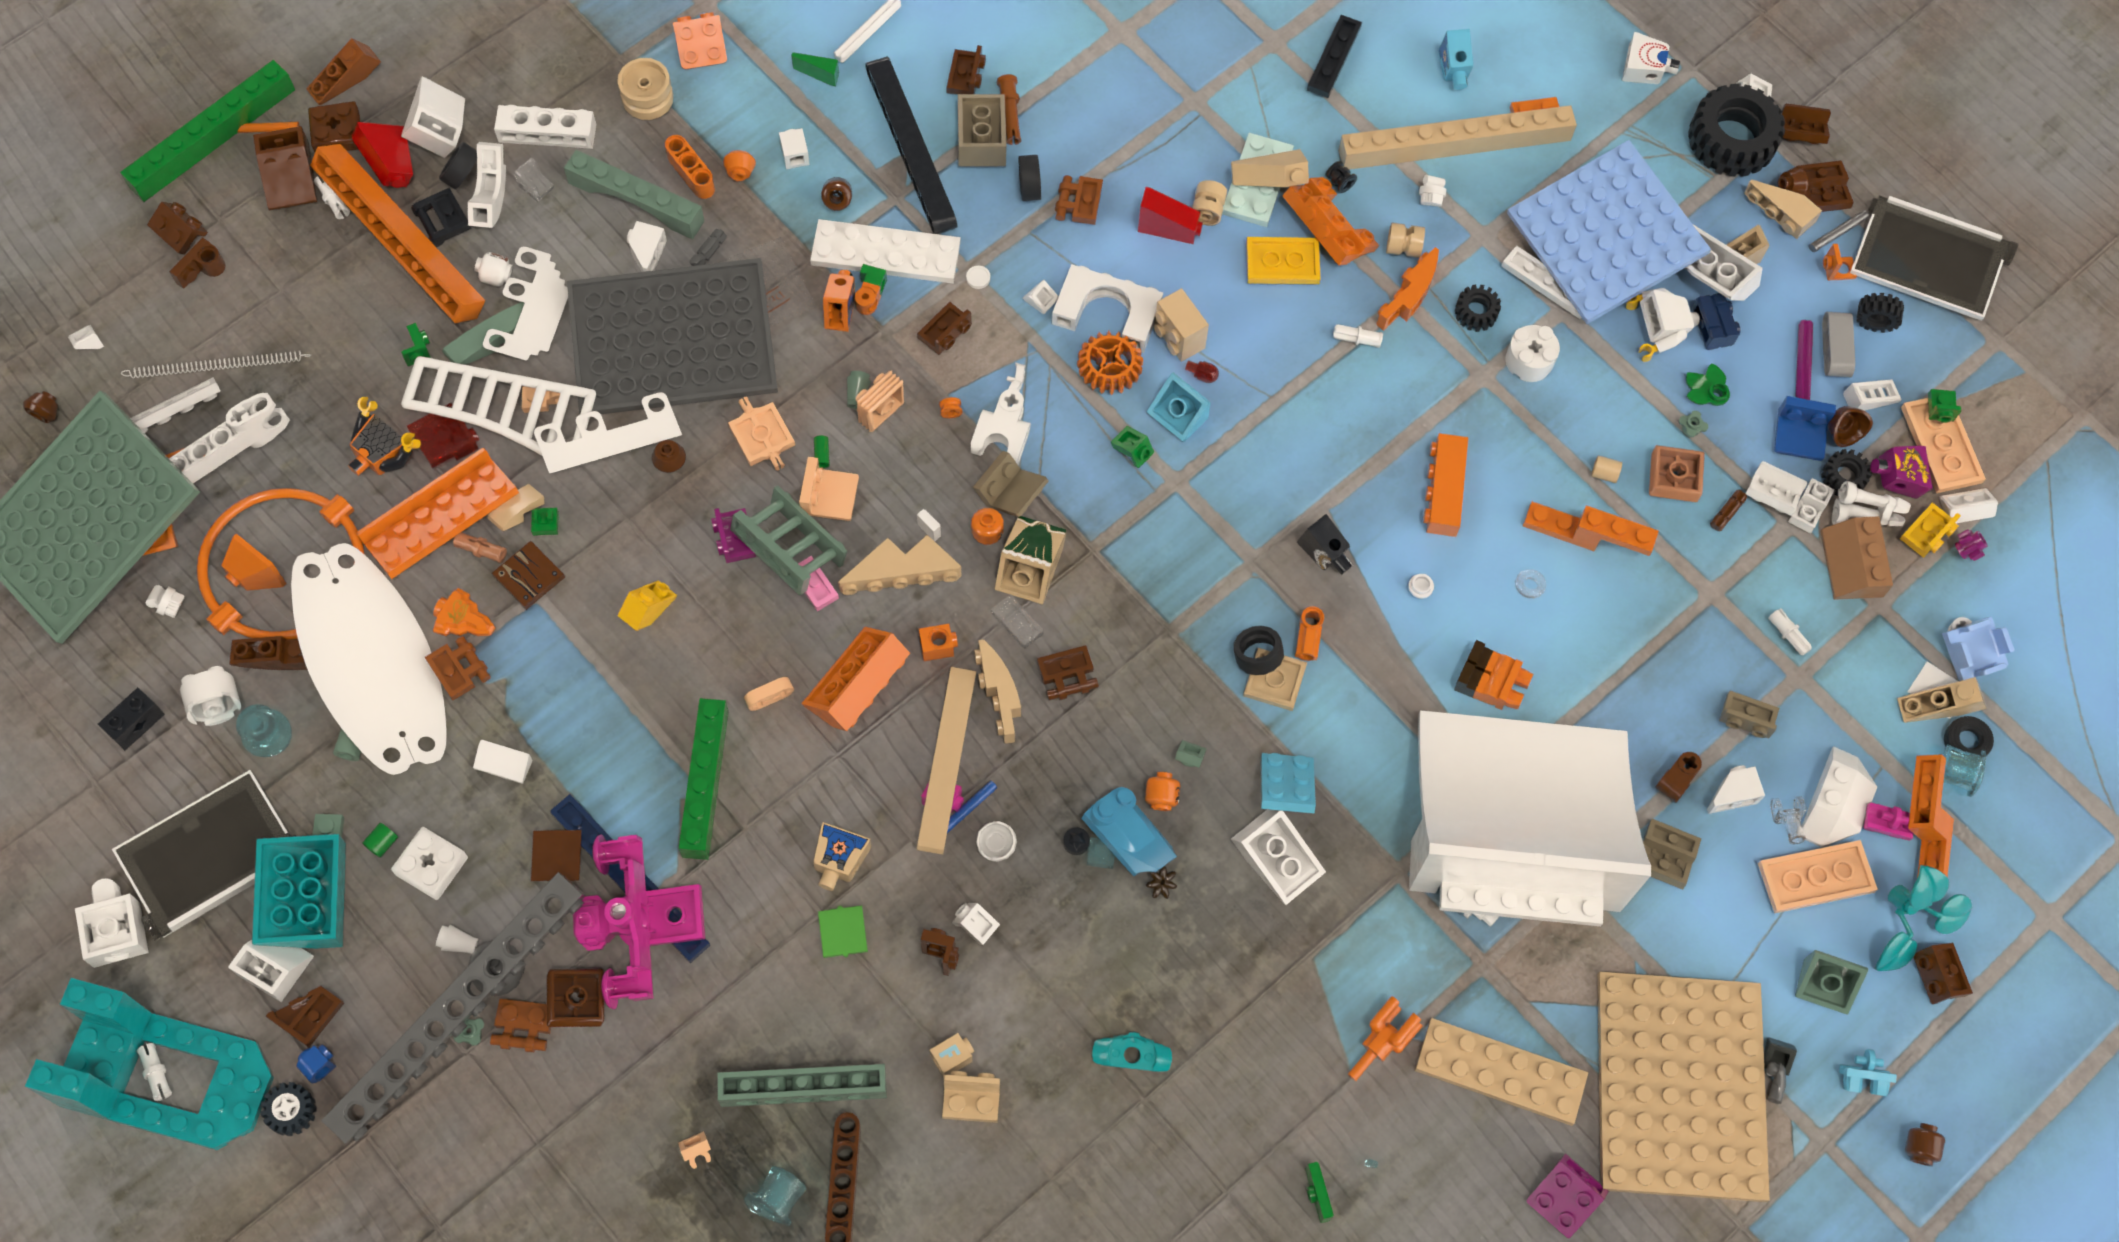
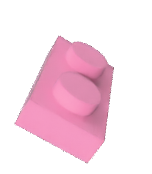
M810 556L798 564L805 566L813 560V557ZM820 568L810 574L811 578L808 589L804 593L818 612L838 600L839 595Z

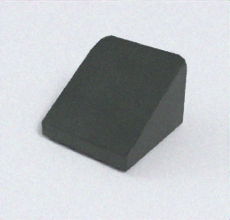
M1768 1037L1764 1052V1068L1766 1069L1768 1063L1772 1061L1777 1064L1781 1063L1786 1068V1075L1789 1076L1797 1053L1796 1047Z

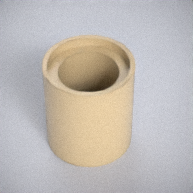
M1598 455L1591 477L1616 483L1621 472L1622 462Z

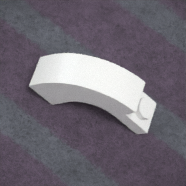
M479 142L477 144V182L474 195L468 201V226L493 228L500 216L506 182V165L503 164V144Z

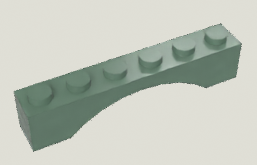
M575 150L564 167L568 184L588 193H604L626 200L652 214L671 230L692 240L704 223L702 206L578 150Z

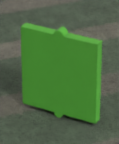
M862 905L847 908L838 906L837 909L818 911L824 958L842 955L846 958L849 954L868 952Z

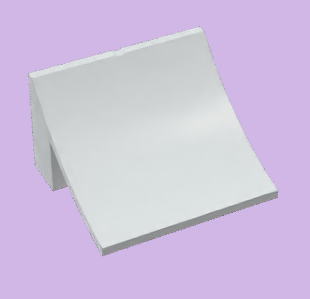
M1420 710L1418 719V751L1422 820L1411 840L1409 891L1436 893L1440 886L1439 910L1601 927L1603 924V910L1621 912L1651 877V864L1641 838L1633 798L1627 731Z

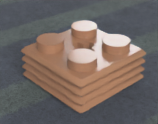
M1656 445L1651 454L1649 495L1698 502L1703 492L1705 453Z

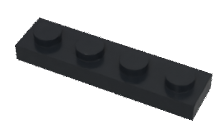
M1340 15L1310 79L1307 91L1329 98L1358 36L1362 22Z

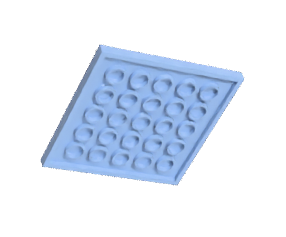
M1630 140L1507 210L1510 219L1586 324L1710 254L1711 248Z

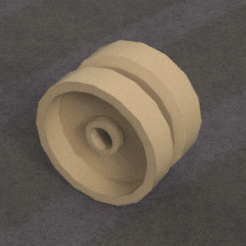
M638 58L623 66L618 74V87L625 110L631 116L641 120L656 119L668 112L673 104V90L667 68L660 61L652 58Z

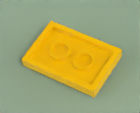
M1247 237V283L1320 284V254L1317 238Z

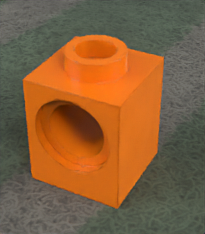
M949 624L919 628L924 661L954 657V647H958L956 632H951ZM942 639L945 643L938 646L933 644V641Z

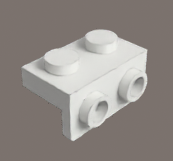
M1762 461L1751 479L1746 495L1752 497L1755 501L1763 502L1775 508L1781 513L1792 516L1807 486V481Z

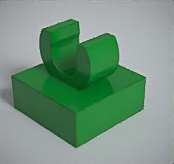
M533 509L531 517L532 535H558V509Z

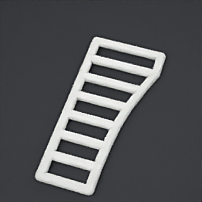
M418 356L415 359L401 405L405 409L431 413L480 426L501 434L542 456L538 442L532 440L545 392L560 393L552 423L558 424L561 429L570 395L585 398L580 413L582 415L592 412L596 391L584 387ZM424 367L438 370L428 403L413 400ZM448 372L463 374L452 408L438 405ZM473 376L487 379L476 415L462 411ZM497 381L511 384L500 423L486 419ZM521 386L536 388L523 433L521 434L509 428ZM590 417L583 420L582 425L584 429H587ZM578 426L576 427L573 440L582 438ZM549 430L546 443H552L557 439L555 430Z

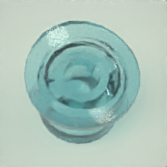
M255 704L246 707L237 718L236 730L242 738L243 746L255 756L272 757L278 755L288 747L291 741L292 729L288 719L279 711L272 710L265 705Z
M1948 744L1943 752V756L1946 758L1943 783L1966 789L1967 796L1972 797L1979 789L1983 780L1986 750L1982 749L1979 755L1960 750Z
M772 1166L762 1186L756 1193H747L744 1202L747 1208L755 1214L789 1227L792 1222L788 1217L794 1205L807 1188L801 1180L780 1167Z

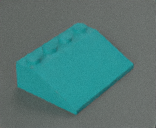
M339 834L257 839L253 945L310 949L343 947L346 843Z

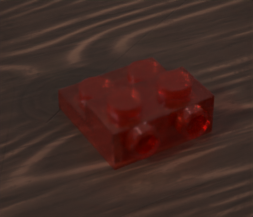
M452 403L445 405V407L452 408L453 406ZM430 413L407 425L408 431L415 434L413 439L420 440L421 445L419 448L432 468L453 457L457 461L479 449L476 443L479 441V437L473 427L467 428L466 422Z

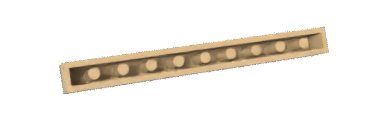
M1570 105L1344 134L1341 136L1338 151L1344 167L1350 170L1571 141L1577 124L1572 106Z

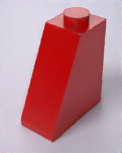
M357 122L352 134V140L382 185L395 188L407 187L413 175L408 140L401 137L404 126Z
M1145 187L1140 206L1138 232L1194 244L1195 236L1201 235L1203 222L1199 221L1200 211L1157 190Z

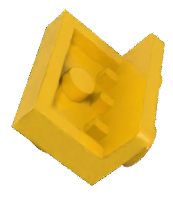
M1932 502L1901 536L1900 540L1924 558L1929 551L1935 553L1943 545L1944 541L1941 538L1944 535L1950 537L1959 527L1956 521L1961 515L1956 513L1952 518Z

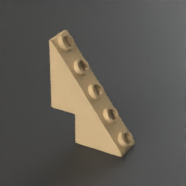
M928 535L906 554L887 538L838 583L841 593L853 595L857 591L868 590L870 592H877L887 587L901 589L911 584L930 585L935 581L943 580L945 582H954L961 577V566Z

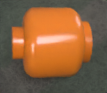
M983 508L973 515L971 519V532L974 539L984 545L994 544L1001 539L1004 533V520L997 510Z
M1157 772V777H1151L1147 780L1145 801L1151 805L1150 809L1171 811L1172 807L1178 805L1181 784L1178 780L1172 779V773Z

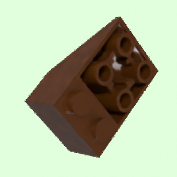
M302 126L254 134L256 158L269 211L317 202L313 169L310 166L309 142Z

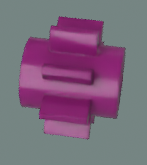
M1967 529L1957 535L1960 540L1955 543V547L1963 559L1970 557L1971 560L1976 561L1985 556L1983 550L1988 545L1979 531L1973 533L1972 530Z

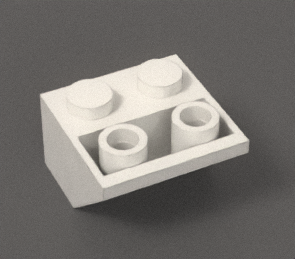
M252 940L244 944L228 968L237 976L282 1002L314 956L302 948L253 945Z

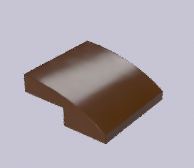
M1842 160L1796 166L1802 168L1809 177V188L1805 196L1819 207L1822 212L1852 208L1854 201L1847 187L1849 177Z

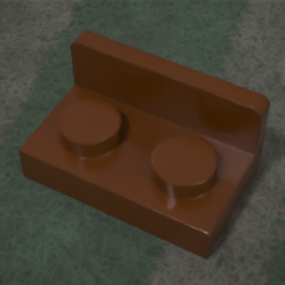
M1954 943L1931 945L1915 953L1913 958L1931 1004H1938L1947 999L1961 998L1973 994Z

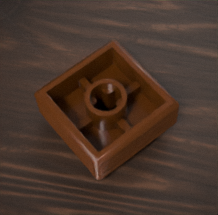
M355 101L308 108L311 146L314 152H316L317 147L341 144L347 151L358 149L352 140L356 124L360 122L359 110Z
M550 969L547 974V1026H602L604 1022V999L601 991V982L604 971L602 969ZM573 993H577V997L582 998L578 1003H573V1000L569 999Z

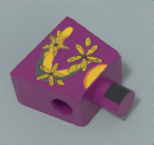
M1926 446L1892 447L1880 455L1878 459L1875 458L1871 462V472L1881 475L1882 486L1886 490L1918 499L1932 489Z

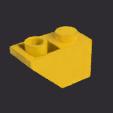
M659 580L630 591L617 616L634 630H640L651 625L676 599L677 594L671 591L667 584Z

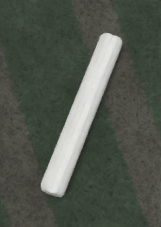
M887 0L834 52L835 59L840 63L845 62L901 7V1Z

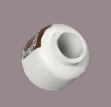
M487 252L483 258L478 257L474 271L479 272L478 278L481 282L500 287L510 278L513 265L509 264L508 257Z

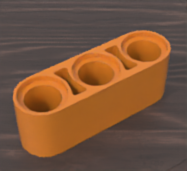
M680 135L669 136L665 141V149L670 164L698 198H710L715 192L711 171L685 138Z

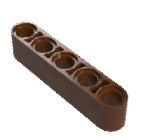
M849 1112L839 1115L834 1126L825 1242H831L832 1237L836 1234H843L846 1236V1242H852L861 1126L857 1116ZM850 1121L856 1125L854 1131L848 1134L843 1133L840 1130L841 1125ZM849 1149L853 1152V1157L849 1161H841L838 1159L840 1151ZM841 1177H847L851 1180L850 1186L845 1190H840L836 1187V1182ZM839 1205H844L849 1209L848 1214L844 1218H836L833 1215L834 1209Z

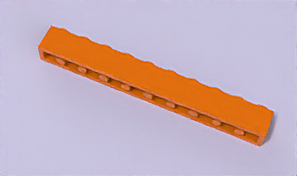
M341 144L317 147L310 166L454 323L477 319L485 299Z

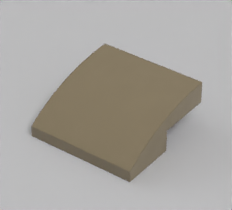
M1651 819L1643 838L1644 848L1651 864V877L1683 890L1687 884L1692 864L1696 859L1701 838Z

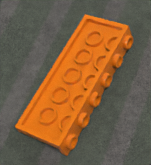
M481 448L357 531V535L379 565L393 579L517 495L519 491L494 463L486 449Z

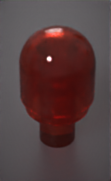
M1188 360L1185 370L1195 373L1194 377L1197 380L1213 383L1219 377L1218 368L1211 363L1199 361L1197 364Z

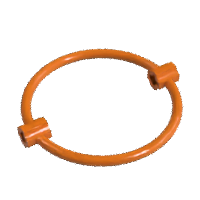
M270 489L238 501L218 517L208 530L200 547L197 562V578L202 597L212 612L206 620L220 634L225 635L231 629L248 638L282 636L285 640L298 639L296 629L264 631L243 625L239 622L243 617L232 605L226 601L219 605L216 601L208 579V560L212 546L224 526L237 514L255 504L272 499H300L323 507L319 511L320 515L335 528L342 524L350 537L352 546L364 554L363 543L357 535L358 530L349 517L354 512V509L342 496L337 494L332 500H329L314 492L301 489Z

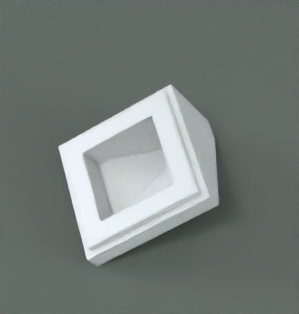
M1042 280L1023 299L1039 312L1045 314L1058 300L1059 296L1045 280Z
M91 325L80 329L68 337L75 349H101L104 347Z

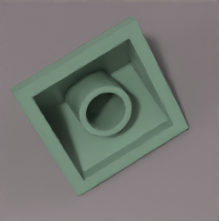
M1814 950L1803 961L1795 997L1848 1015L1867 975L1868 968Z

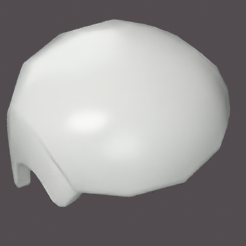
M994 821L982 827L978 832L976 843L983 857L998 862L1008 859L1014 853L1017 839L1015 832L1009 825L1000 821Z

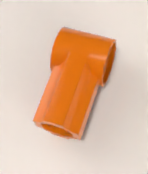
M1310 606L1301 615L1295 657L1300 658V660L1311 661L1318 658L1324 614L1318 607ZM1314 618L1318 624L1310 625L1305 619Z

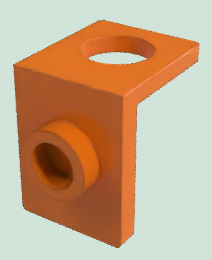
M1838 243L1832 244L1828 253L1823 258V267L1826 270L1828 281L1856 279L1857 276L1850 273L1854 263L1853 258L1841 257ZM1842 263L1849 268V272L1846 274L1838 272Z

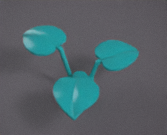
M1920 865L1919 875L1912 891H1909L1903 885H1897L1888 894V901L1898 908L1895 914L1900 917L1907 934L1899 932L1888 942L1874 969L1877 971L1897 970L1906 966L1914 957L1917 950V942L1912 939L1914 934L1904 914L1913 915L1918 910L1923 909L1938 917L1934 928L1939 933L1950 934L1960 929L1967 921L1972 909L1971 900L1966 895L1956 894L1945 901L1941 912L1928 907L1945 896L1949 888V879L1938 869Z

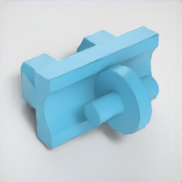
M1866 1049L1864 1056H1855V1064H1862L1863 1067L1840 1064L1839 1073L1844 1075V1089L1847 1091L1861 1092L1864 1078L1871 1079L1869 1093L1887 1096L1890 1082L1896 1083V1074H1892L1890 1071L1874 1069L1875 1066H1884V1059L1876 1058L1874 1050Z

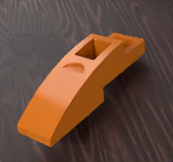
M1435 247L1429 253L1425 252L1419 258L1418 264L1414 268L1409 267L1404 272L1401 289L1394 295V300L1390 304L1385 303L1377 313L1379 317L1376 325L1383 331L1399 316L1407 322L1422 304L1433 280L1439 249Z

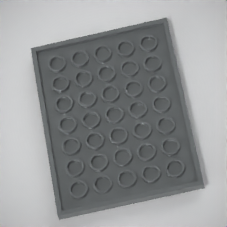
M761 258L567 281L576 386L596 391L592 412L597 411L600 414L644 409L642 399L645 396L660 392L666 394L670 406L778 393ZM578 397L579 414L585 399L583 397ZM653 398L649 401L648 406L649 408L664 407L665 404L663 400Z

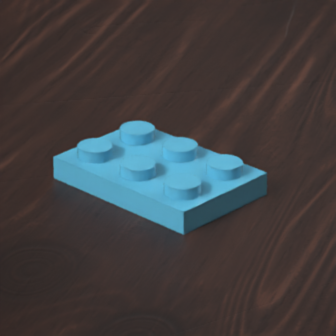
M1262 753L1261 809L1315 813L1314 758L1302 755L1290 756L1278 753Z

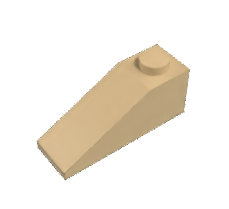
M1300 149L1231 162L1233 185L1290 187L1309 183L1308 161Z

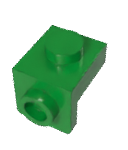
M416 323L406 326L415 345L401 351L407 366L414 365L415 359L418 356L431 358L426 347L430 342L425 330L419 331Z

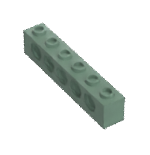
M885 1064L718 1073V1102L721 1107L887 1098Z

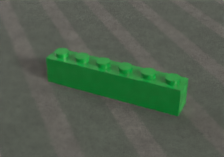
M699 699L678 848L682 858L709 860L729 714L726 700Z

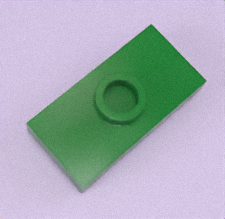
M1318 1162L1310 1163L1305 1168L1310 1185L1306 1187L1310 1203H1315L1320 1223L1328 1222L1333 1218L1334 1214L1321 1168Z

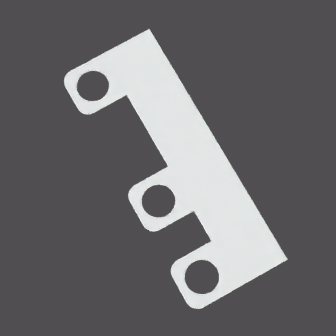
M660 392L645 396L642 399V405L648 419L608 431L599 412L593 411L579 415L576 418V424L582 438L570 442H565L560 426L556 423L537 427L534 430V435L549 474L681 436L682 433L666 394ZM653 398L663 400L665 404L664 409L660 412H653L649 409V401ZM587 417H594L598 420L599 426L594 431H588L582 425L583 420ZM545 429L555 430L557 439L552 443L544 442L541 439L542 431Z

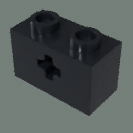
M137 687L105 716L98 725L126 751L165 714Z

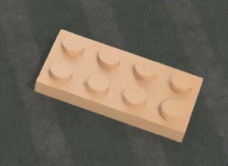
M1928 398L1906 402L1901 406L1916 446H1926L1931 482L1936 494L1982 484L1986 480L1959 415L1954 422L1942 423L1938 420H1930Z
M1861 840L1761 860L1758 863L1774 914L1871 894L1878 890Z

